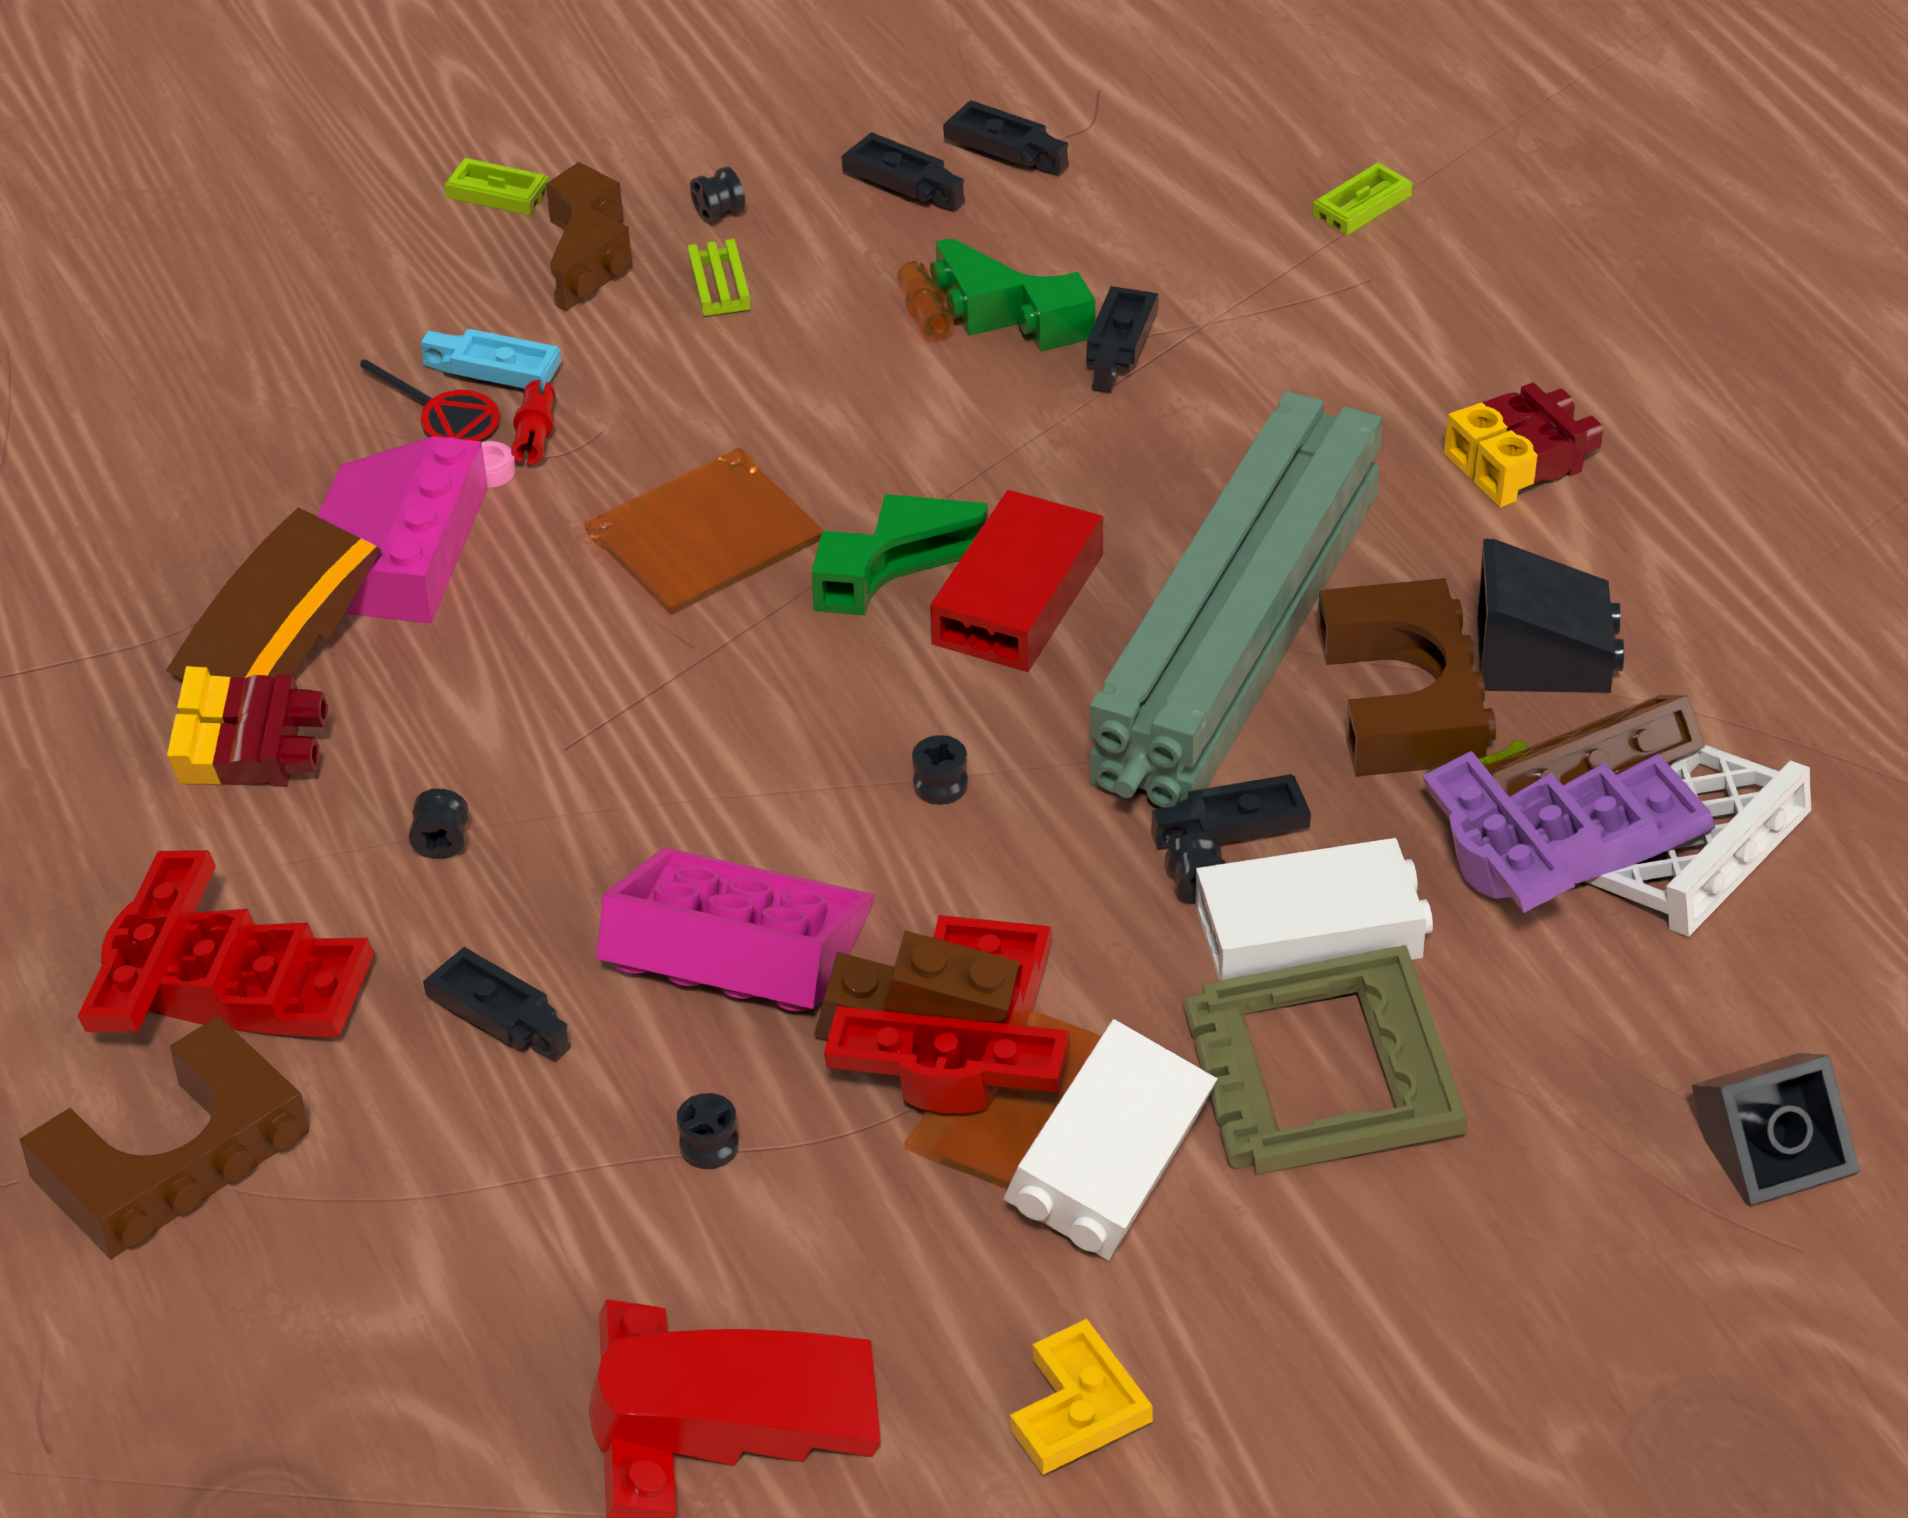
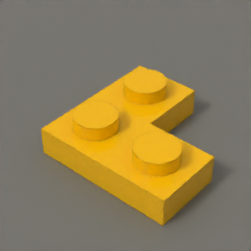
M1087 1319L1033 1344V1361L1050 1382L1056 1393L1010 1414L1011 1432L1042 1475L1153 1422L1152 1404Z

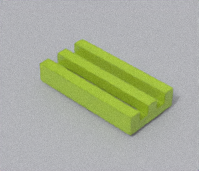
M464 158L446 181L444 187L446 198L531 216L535 211L534 204L539 205L543 200L542 194H547L546 183L549 182V176Z
M1377 162L1313 201L1312 215L1318 219L1326 215V224L1335 227L1340 223V232L1349 235L1412 196L1413 182Z
M735 239L725 240L726 248L719 249L717 248L716 241L706 242L707 250L698 251L697 244L687 245L688 259L703 316L751 310L750 295ZM723 261H728L738 300H731L721 264ZM702 264H711L720 302H711Z

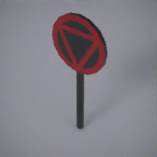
M366 359L360 361L362 369L425 405L422 409L420 423L424 434L428 437H451L480 441L482 443L490 439L499 428L501 418L497 404L487 395L474 390L457 389L443 392L431 398Z

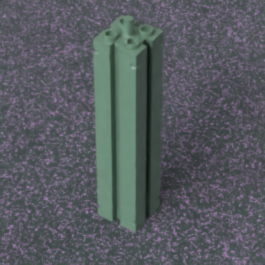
M1289 391L1284 392L1278 402V410L1272 411L1104 681V690L1098 691L1090 704V738L1097 740L1090 752V785L1117 793L1124 798L1132 797L1137 788L1147 790V795L1152 804L1163 808L1175 806L1176 803L1188 799V791L1208 788L1317 601L1319 590L1324 589L1366 516V509L1368 507L1371 508L1378 496L1380 464L1373 463L1372 461H1374L1381 449L1383 416L1343 406L1338 416L1324 413L1323 400Z

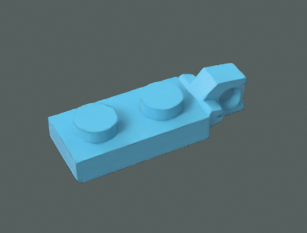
M467 329L464 335L457 336L428 330L421 341L422 362L424 366L449 374L520 387L522 389L531 381L541 380L539 392L544 391L545 383L551 381L561 363V353L558 346L473 329Z

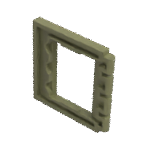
M1407 945L1202 984L1203 993L1189 996L1183 1002L1192 1037L1195 1039L1194 1045L1201 1068L1217 1078L1209 1096L1217 1123L1221 1126L1220 1133L1229 1164L1233 1168L1253 1166L1256 1175L1467 1133V1116ZM1357 992L1396 1108L1372 1113L1369 1109L1313 1120L1311 1125L1279 1130L1244 1014Z

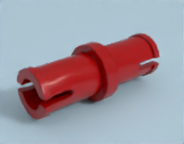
M541 380L531 381L525 386L522 406L517 409L513 419V427L516 434L511 446V454L517 462L521 463L524 451H528L526 465H533L541 461L544 454L545 439L551 434L554 425V417L551 410L556 392L554 387L546 382L543 394H540Z

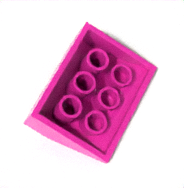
M432 436L340 465L317 517L381 549L344 614L432 623L488 489L482 443L480 441Z
M663 847L603 894L596 959L615 963V968L627 973L637 974L651 971L668 975V979L678 985L696 986L703 983L722 988V992L730 997L747 999L759 996L776 1000L777 1005L786 1010L806 1011L814 1009L824 999L836 953L838 951L850 954L873 907L875 894Z

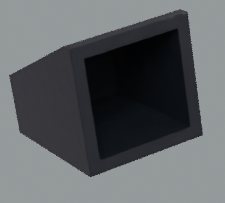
M1483 539L1476 622L1479 671L1483 675L1485 691L1611 693L1613 671H1623L1624 641L1623 639H1614V635H1619L1621 612L1620 603H1611L1609 581L1499 540Z

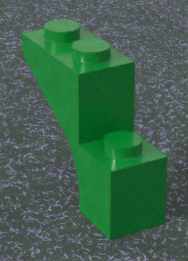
M956 239L936 241V261L930 264L934 287L937 291L943 290L951 317L953 319L959 318L968 336L1020 324L1022 332L1025 335H1031L1040 352L1088 340L1095 324V298L1079 272L1058 276L1027 275L1011 269Z
M885 494L874 535L823 530L811 571L814 611L865 616L871 598L887 582L901 576L960 561L988 519L987 503Z

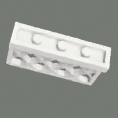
M1707 745L1702 749L1679 757L1671 765V768L1696 796L1698 793L1721 789L1727 790L1729 797L1702 801L1711 811L1712 817L1735 813L1736 816L1729 823L1715 825L1714 829L1665 851L1667 856L1665 860L1642 864L1636 863L1584 882L1668 914L1669 930L1689 937L1811 811L1810 767L1790 760L1780 771ZM1699 764L1720 771V773L1692 778L1690 776V773ZM1751 784L1763 786L1759 792L1739 795L1736 787ZM1700 844L1705 845L1698 854L1677 857L1674 850ZM1674 876V879L1666 886L1667 889L1665 891L1643 883V880Z

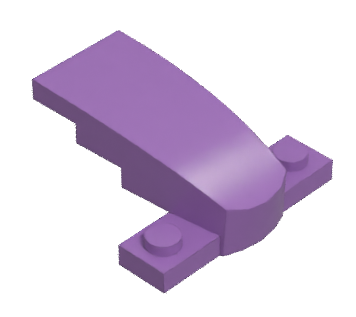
M1472 751L1423 775L1428 793L1450 819L1458 866L1463 878L1477 891L1494 899L1512 897L1524 913L1575 887L1574 884L1649 859L1715 828L1711 811L1659 753L1618 775L1606 763H1603L1565 785H1562L1553 773H1550L1511 797L1508 796Z

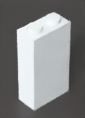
M1396 838L1196 868L1195 908L1219 981L1407 945L1411 960L1423 958L1425 934L1432 933L1433 930L1430 905L1426 899L1419 900L1417 895L1418 881L1415 865L1412 859L1404 860Z
M1113 1019L1017 1167L1003 1199L1016 1206L1028 1218L1041 1221L1069 1237L1081 1249L1094 1252L1110 1261L1200 1114L1217 1078Z

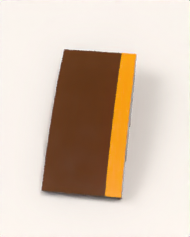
M298 507L261 542L227 581L194 625L166 669V672L183 681L186 666L206 667L211 676L246 678L252 675H266L276 678V674L293 675L294 677L316 637L320 636L329 641L381 549Z

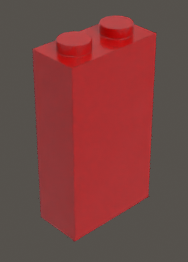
M1007 489L930 604L931 644L1029 672L1103 556V515Z

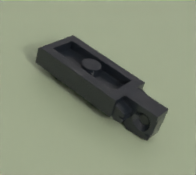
M970 100L943 124L944 138L963 144L966 147L1001 157L1006 161L1018 164L1023 163L1024 166L1035 165L1040 172L1059 175L1069 166L1068 142L1056 139L1046 133V125Z
M873 132L869 133L841 156L842 170L906 196L918 198L920 201L931 199L936 207L952 211L965 202L964 178L953 175L945 169L944 160Z
M1110 287L1087 340L1086 364L1092 365V389L1111 392L1117 382L1119 369L1130 371L1132 364L1135 365L1158 310V293Z
M1288 774L1188 791V799L1176 803L1175 806L1152 810L1151 834L1157 849L1169 848L1176 839L1194 832L1208 833L1214 836L1218 843L1308 828L1310 827L1311 812L1295 776Z
M466 947L460 949L423 981L426 996L509 1045L512 1043L514 1047L522 1049L529 1044L534 1052L553 1061H556L571 1048L566 1032L568 1028L567 1023L558 1019L557 1011L548 1004L547 994Z

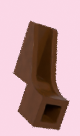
M580 162L546 183L550 222L564 230L550 262L551 274L556 279L554 302L558 308L565 312L632 266L629 227L622 224L624 220L620 183Z
M906 930L894 967L837 951L814 1035L828 1039L837 1006L984 1022L1002 1021L1008 1013L1020 961Z

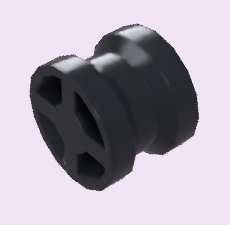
M726 166L718 169L712 177L707 178L701 175L690 181V193L693 204L704 222H714L724 212L735 214L744 210L745 195L743 187L731 167Z
M945 735L930 736L919 741L912 753V764L915 770L913 776L915 794L921 800L937 805L949 804L961 799L968 787V776L965 770L967 765L965 746L958 739Z
M430 789L422 792L416 797L413 804V821L409 830L411 846L421 855L433 859H445L455 856L462 850L465 842L464 827L469 814L467 802L456 792L447 789Z
M1194 832L1176 839L1165 853V862L1168 870L1175 877L1177 892L1188 903L1195 904L1196 868L1226 864L1225 860L1221 859L1222 850L1214 836L1208 833Z
M701 1093L688 1098L677 1111L680 1153L683 1159L693 1167L716 1169L725 1166L735 1158L739 1151V1138L736 1131V1109L726 1097L715 1093Z

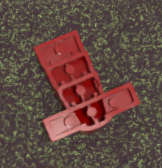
M209 850L157 851L134 901L130 902L118 914L106 932L101 947L102 966L77 1015L85 1032H138L147 1012L151 1011L202 1025L219 1016L233 1030L303 1037H339L375 953L367 937L315 938L308 922L255 925L248 909L195 912L216 868Z
M938 915L933 938L1020 961L1008 1013L1002 1021L984 1022L851 1007H836L824 1051L826 1067L900 1076L904 1101L919 1109L941 1114H967L983 1111L988 1108L1000 1087L1060 1093L1071 1046L1069 1030L1027 1026L1039 992L1052 944L1051 926Z
M612 1299L605 1300L599 1313L601 1361L592 1388L588 1413L594 1438L600 1451L604 1452L606 1518H674L676 1515L673 1453L735 1466L742 1451L804 1462L811 1448L873 1457L881 1443L871 1340L828 1334L758 1329H705L667 1332L666 1308Z

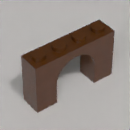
M1446 578L1319 590L1317 631L1326 665L1396 660L1418 666L1436 679L1430 686L1412 693L1348 699L1346 742L1356 777L1437 769L1470 751L1475 754L1482 764H1486L1488 741H1495L1496 739L1495 716L1492 708L1484 709L1485 686L1481 671L1473 672L1474 650L1470 635H1462L1463 613L1461 602L1459 599L1451 598Z
M219 1016L170 1045L178 1084L211 1115L203 1131L189 1143L175 1150L155 1155L124 1153L103 1141L71 1108H68L19 1139L30 1178L110 1260L131 1246L140 1244L159 1228L181 1214L191 1211L201 1201L229 1183L241 1179L249 1170L280 1150L289 1148L299 1138L309 1132L301 1093Z

